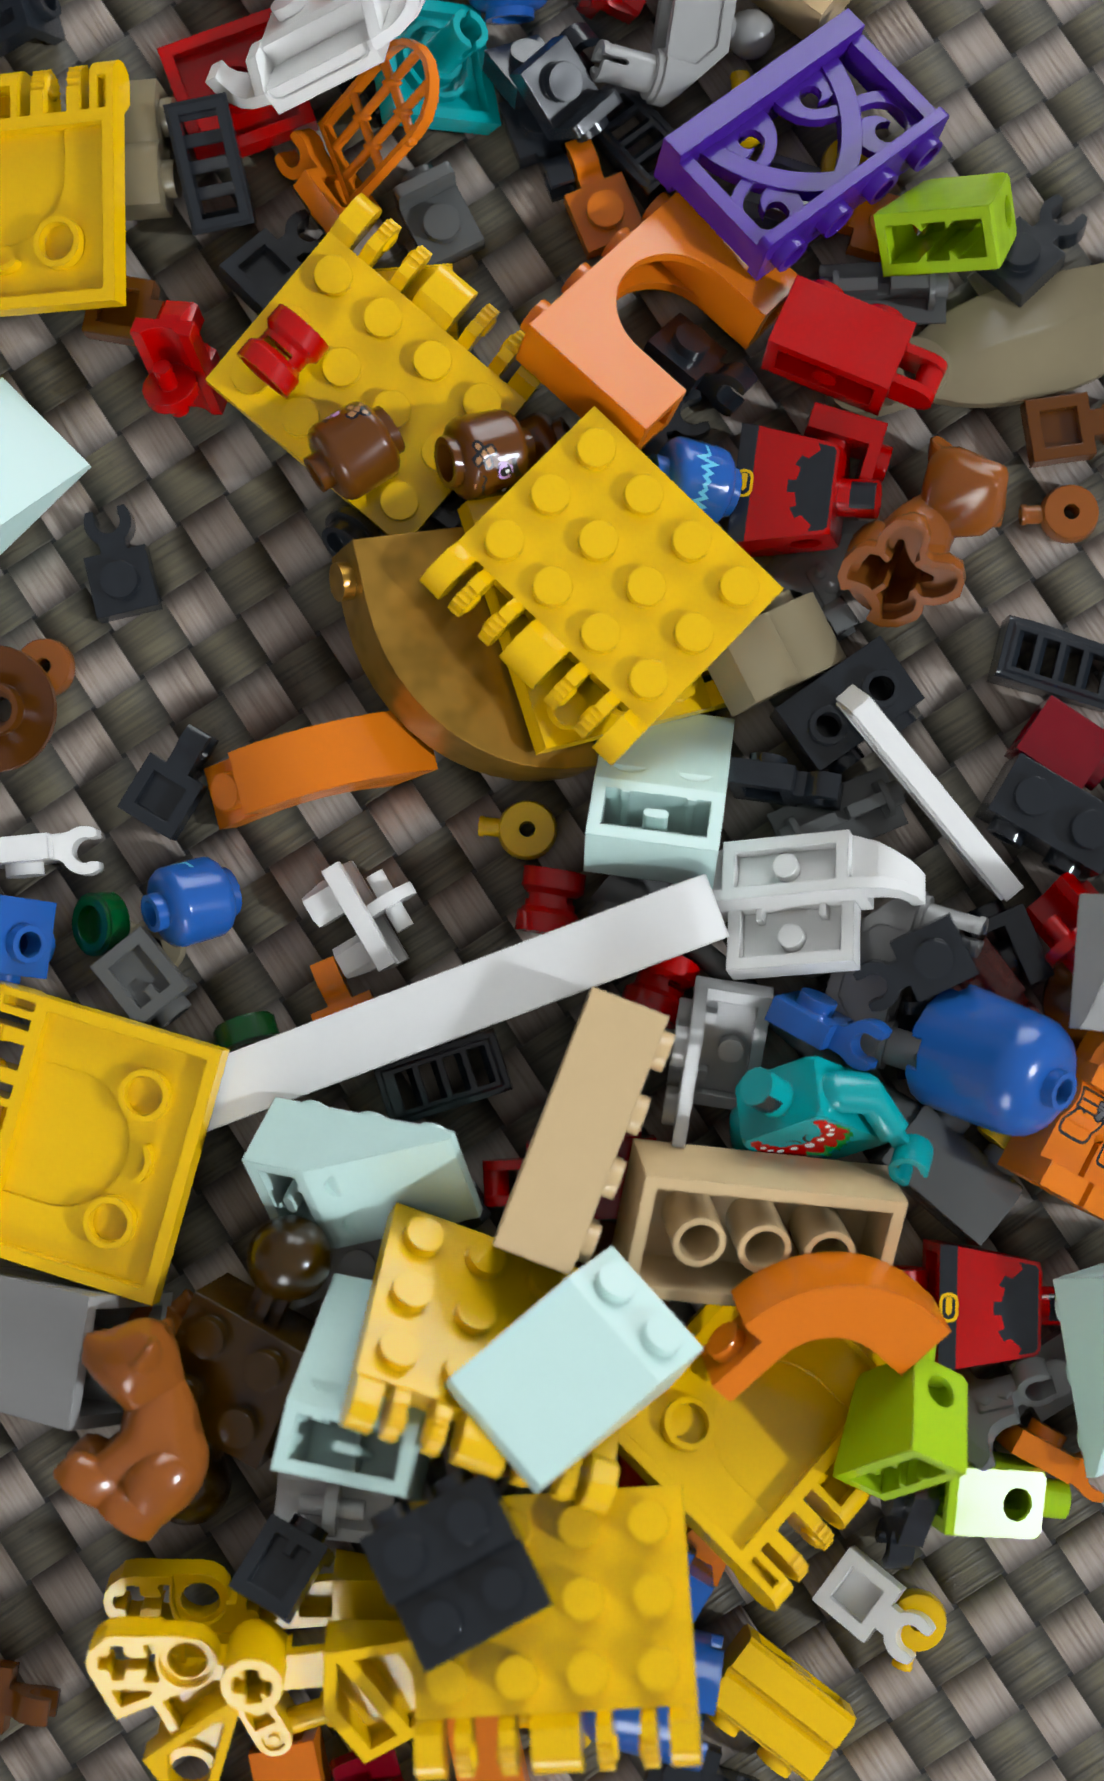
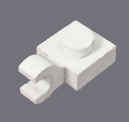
M79 826L68 832L57 834L46 832L0 837V869H5L6 878L9 879L44 876V865L64 863L69 870L83 876L100 874L104 871V863L99 861L83 863L78 857L77 850L79 845L85 840L101 839V831L90 826Z

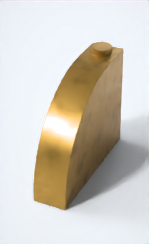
M463 527L354 539L331 558L332 564L329 571L331 592L335 600L342 603L351 642L362 669L389 710L410 732L427 746L471 770L493 777L516 781H548L571 778L597 766L596 751L592 748L594 746L593 741L539 755L535 754L508 666L499 658V655L502 653L499 638L492 645L487 646L477 637L482 630V625L491 616L485 595L481 597L480 602L469 613H464L462 616L457 617L447 608L456 594L478 574L476 568L474 567L440 600L420 582V578L425 571L465 534Z

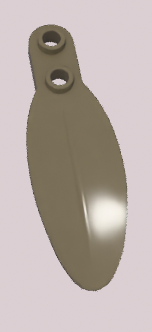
M1104 263L1057 272L1021 307H1018L998 289H994L946 312V324H928L918 336L911 337L909 343L938 354L948 364L933 403L958 408L1014 406L1023 404L1025 400L1057 396L1104 376ZM899 368L897 373L905 376V370ZM824 394V399L828 406L872 419L911 408L886 398L879 415L876 416Z

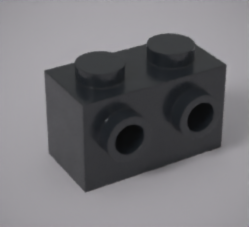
M881 636L872 640L783 702L770 715L769 718L808 772L828 769L829 772L841 774L865 757L859 746L866 741L836 705L837 700L835 698L852 684L873 699L899 733L917 720L910 710L916 707L925 697Z
M1022 753L1005 762L974 816L989 824L986 830L1003 843L1018 849L1024 845L1043 856L1042 864L1059 876L1069 872L1076 878L1085 880L1101 875L1104 870V802Z

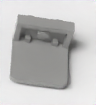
M696 976L693 999L680 997L661 1124L674 1126L673 1147L685 1148L692 1104L732 1110L737 1105L735 1088L747 1071L761 1067L769 1022L764 1020L773 1001L774 987Z

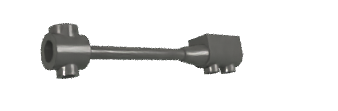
M609 875L590 898L595 904L588 910L587 914L589 917L672 886V884ZM712 944L684 954L711 978L758 985L753 979L733 980L726 971V956ZM769 1022L768 1027L803 1057L819 1056L860 1072L850 1067L840 1055L828 1048L818 1050ZM880 1081L908 1122V1127L905 1129L906 1133L925 1137L934 1148L928 1177H923L918 1168L913 1165V1173L909 1185H899V1187L967 1245L981 1246L1015 1205L1023 1191V1186L1012 1178L1015 1174L997 1165L1004 1150L990 1142L981 1151L963 1136L971 1126L970 1122L921 1104ZM889 1142L882 1144L869 1161L872 1164L889 1166L894 1150Z

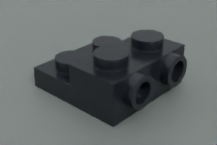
M465 1468L433 1484L432 1489L437 1498L412 1511L406 1500L392 1505L371 1517L369 1521L374 1532L359 1539L389 1606H395L425 1673L437 1669L555 1605L494 1478L483 1474L474 1478L471 1470Z

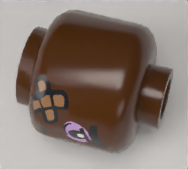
M356 401L347 404L309 429L308 445L311 454L304 457L303 461L309 475L322 492L333 488L343 498L354 500L397 475L400 469L399 454L405 451V445L395 423L382 407L376 406L371 409L363 402Z
M494 409L461 415L449 421L445 426L443 435L436 440L434 446L435 466L442 484L448 489H453L462 499L469 501L504 495L529 471V467L534 465L536 460L535 442L531 432L525 427L521 428L518 420L508 411Z

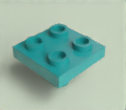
M425 0L418 17L395 39L408 38L420 42L428 47L436 60L440 78L439 101L433 121L428 129L489 135L501 125L494 84L482 71L484 53L487 50L488 29L481 17V12L474 9L471 5ZM404 48L389 60L393 72L396 71L413 49ZM420 59L401 80L402 85L399 88L404 101L425 80L423 64ZM382 70L374 78L376 92L383 86L382 81L385 79ZM391 93L379 105L382 124L388 122L394 115L393 110L396 109ZM425 96L412 109L413 114L410 117L413 125L420 115Z

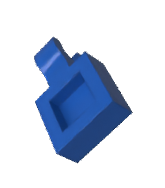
M803 987L801 991L797 990L774 996L764 1020L818 1050L826 1048L840 1055L850 1067L860 1071L874 1069L878 1064L877 1059L863 1052L860 1045L862 1035L867 1033L881 1041L890 1038L892 1029L885 1022L876 1018H866L853 1022V1019L836 1011L838 1003L833 998L820 991Z

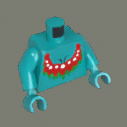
M807 1056L770 1070L761 1067L753 1068L746 1072L735 1088L737 1105L731 1110L729 1118L730 1142L733 1149L836 1160L889 1142L894 1149L888 1166V1174L893 1181L901 1186L909 1185L913 1173V1165L918 1168L923 1177H928L934 1152L931 1142L921 1135L906 1133L905 1129L908 1127V1122L880 1080L870 1073L856 1072L819 1056Z

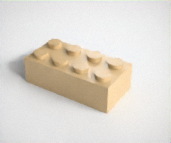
M592 987L589 989L496 1229L494 1246L571 1275L576 1260L583 1263L590 1261L602 1229V1225H599L600 1220L593 1218L601 1196L613 1200L627 1163L624 1161V1158L616 1155L625 1132L635 1136L638 1135L650 1105L651 1098L640 1094L649 1069L662 1072L675 1039V1034L665 1031L670 1016L598 988Z
M633 1138L611 1246L619 1252L661 1300L736 1307L730 1292L733 1288L757 1271L790 1257L807 1253L838 1251L874 1257L893 1265L908 1201L899 1185L891 1179L888 1174V1166L691 1144H685V1148L673 1147L672 1142Z

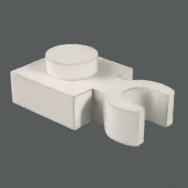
M855 1545L848 1548L812 1598L816 1604L863 1643L868 1641L877 1629L884 1635V1644L888 1653L895 1660L908 1665L911 1663L916 1654L902 1642V1628L905 1625L914 1626L926 1637L933 1634L936 1630V1625L924 1612L914 1609L903 1610L896 1604L906 1587Z

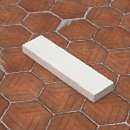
M854 684L835 698L838 708L982 885L1000 900L1004 899L1006 902L1023 889L1024 886L873 699Z

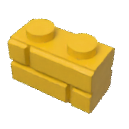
M748 1623L742 1627L726 1648L715 1715L706 1714L717 1727L728 1735L736 1737L740 1730H742L761 1746L756 1751L757 1755L778 1775L787 1779L792 1771H794L805 1781L814 1780L831 1757L832 1751L838 1748L856 1721L852 1707L846 1700Z

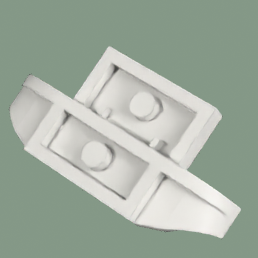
M274 0L270 7L272 13L263 37L251 45L245 62L248 72L236 71L220 60L211 66L205 82L216 94L226 92L228 102L242 109L253 110L272 105L280 115L383 63L390 41L398 37L418 17L425 0Z
M849 829L723 842V850L718 852L712 892L723 921L728 922L727 932L729 937H727L726 971L733 980L859 971L861 910L874 909V898L879 897L902 899L909 902L912 906L925 905L926 875L915 863L896 850L878 841L852 835Z

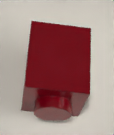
M1051 695L1038 704L1004 755L1010 760L1022 753L1081 789L1085 787L1092 791L1104 777V729Z

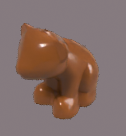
M940 436L930 438L927 450L928 464L920 494L903 503L883 521L873 520L864 524L853 535L844 555L837 576L841 590H849L852 596L869 610L866 617L867 621L879 627H900L916 621L921 616L924 605L936 606L947 604L960 597L966 580L964 562L949 553L955 538L982 536L993 527H1001L1006 509L1009 479L1006 466L960 446H952Z
M149 1317L138 1318L109 1329L97 1330L86 1334L82 1341V1364L99 1385L124 1409L120 1430L109 1439L100 1434H85L66 1452V1457L53 1470L55 1480L64 1491L80 1502L97 1509L109 1524L140 1541H150L162 1525L167 1524L190 1504L201 1489L208 1470L209 1448L203 1432L197 1403L184 1377L178 1343L175 1337L173 1318H165L164 1320Z

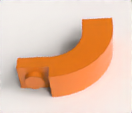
M384 711L334 720L270 737L228 752L229 759L209 766L204 771L219 830L237 828L281 810L316 799L358 790L392 787L438 769L433 749L410 732L391 711Z
M825 1251L794 1256L771 1264L749 1276L733 1288L730 1292L739 1315L732 1322L720 1325L712 1333L707 1344L703 1347L701 1355L712 1387L728 1401L732 1402L783 1355L795 1347L813 1340L843 1338L861 1343L874 1351L902 1376L944 1339L951 1330L933 1296L902 1270L877 1258L858 1253Z

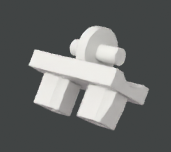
M354 861L344 864L336 862L321 871L325 880L318 883L302 898V902L312 920L319 927H325L345 914L357 935L332 949L334 958L346 978H353L376 969L378 972L392 969L410 959L384 914H387L397 933L404 931L414 924L403 906L404 902L417 894L411 882L393 888L383 869H380L366 878L377 897L375 899Z
M278 1472L274 1515L289 1523L294 1513H297L327 1531L329 1534L325 1540L360 1543L359 1539L374 1532L369 1519L382 1510L394 1505L395 1496Z

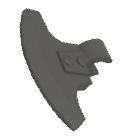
M867 520L843 521L841 542L836 549L774 555L763 568L784 588L782 592L790 589L792 595L797 597L813 592L838 642L856 632L853 626L858 624V621L846 602L838 597L846 592V590H841L837 576L853 535L864 524L868 523Z
M1025 1358L1013 1367L1011 1374L989 1380L975 1377L971 1367L953 1370L963 1375L968 1383L967 1462L980 1471H986L994 1467L992 1443L1002 1430L1020 1423L1018 1406L1020 1404L1030 1407L1045 1406L1057 1397L1052 1376H1049L1044 1358Z

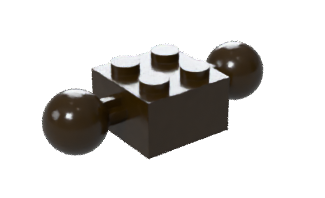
M284 1215L271 1219L262 1225L251 1239L247 1253L248 1270L256 1287L254 1288L230 1273L224 1274L194 1292L175 1337L178 1343L184 1377L198 1406L203 1432L209 1448V1462L201 1489L190 1504L170 1520L172 1523L185 1526L201 1524L213 1518L223 1508L231 1490V1472L223 1456L224 1452L255 1470L274 1456L286 1399L316 1323L289 1307L292 1301L306 1298L315 1293L326 1281L332 1266V1248L327 1235L315 1222L305 1217Z

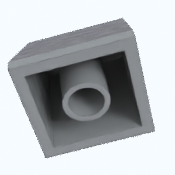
M0 1267V1413L66 1431L120 1425L124 1409L99 1385L82 1364V1341L87 1333L109 1329L126 1323L131 1313L137 1307H147L150 1305L43 1271L20 1267ZM163 1290L160 1302L153 1305L148 1316L149 1318L159 1320L166 1318L167 1306H171L173 1292Z

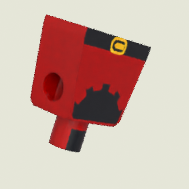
M742 423L736 466L742 475V488L738 503L730 514L727 534L751 557L833 550L840 545L844 517L878 518L882 500L881 481L849 478L850 460L842 446L764 426Z
M923 1238L922 1267L929 1268V1288L927 1292L933 1296L951 1330L937 1344L935 1362L955 1370L1039 1355L1041 1350V1325L1061 1326L1055 1311L1054 1286H1042V1267L1040 1262L1017 1255Z

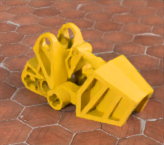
M336 1549L333 1573L318 1574L290 1624L228 1587L232 1580L231 1575L225 1567L215 1561L205 1559L135 1558L125 1560L119 1568L110 1573L103 1599L104 1609L109 1619L100 1623L93 1632L86 1666L88 1674L116 1720L152 1705L155 1707L161 1717L158 1734L146 1743L142 1761L158 1781H219L238 1717L257 1748L265 1755L273 1757L281 1756L291 1748L293 1734L327 1724L329 1728L334 1727L365 1764L413 1738L415 1705L412 1643L395 1606H389L366 1554ZM191 1584H208L218 1592L219 1599L210 1605H197L187 1599L184 1595V1590ZM164 1585H169V1602H164L166 1590H163ZM127 1586H138L144 1600H132L131 1592L126 1590ZM326 1627L325 1643L293 1646V1634L287 1635L283 1629ZM111 1646H122L125 1656L129 1657L128 1660L116 1659V1653L113 1649H110ZM155 1653V1662L149 1661L150 1655ZM323 1687L319 1698L295 1705L287 1691ZM182 1756H196L206 1762L210 1771L200 1779L191 1780L179 1776L173 1769L172 1764Z

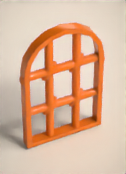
M401 38L390 41L385 61L359 74L318 122L347 205L360 193L369 197L418 143L433 121L439 101L440 78L436 60L428 47L416 40ZM404 48L413 49L396 71L393 72L389 60ZM420 59L423 64L425 80L404 101L399 88L402 85L401 80ZM382 70L385 77L382 81L383 86L363 107L359 95ZM391 93L396 107L393 110L394 115L374 136L369 121L372 119L371 114ZM425 96L420 115L413 125L410 117L413 114L412 109ZM352 105L355 112L352 115L353 120L337 138L333 126ZM402 123L406 135L383 160L379 151L383 147L381 144ZM360 128L366 142L363 144L364 149L347 166L341 149ZM371 157L375 170L356 190L352 177Z

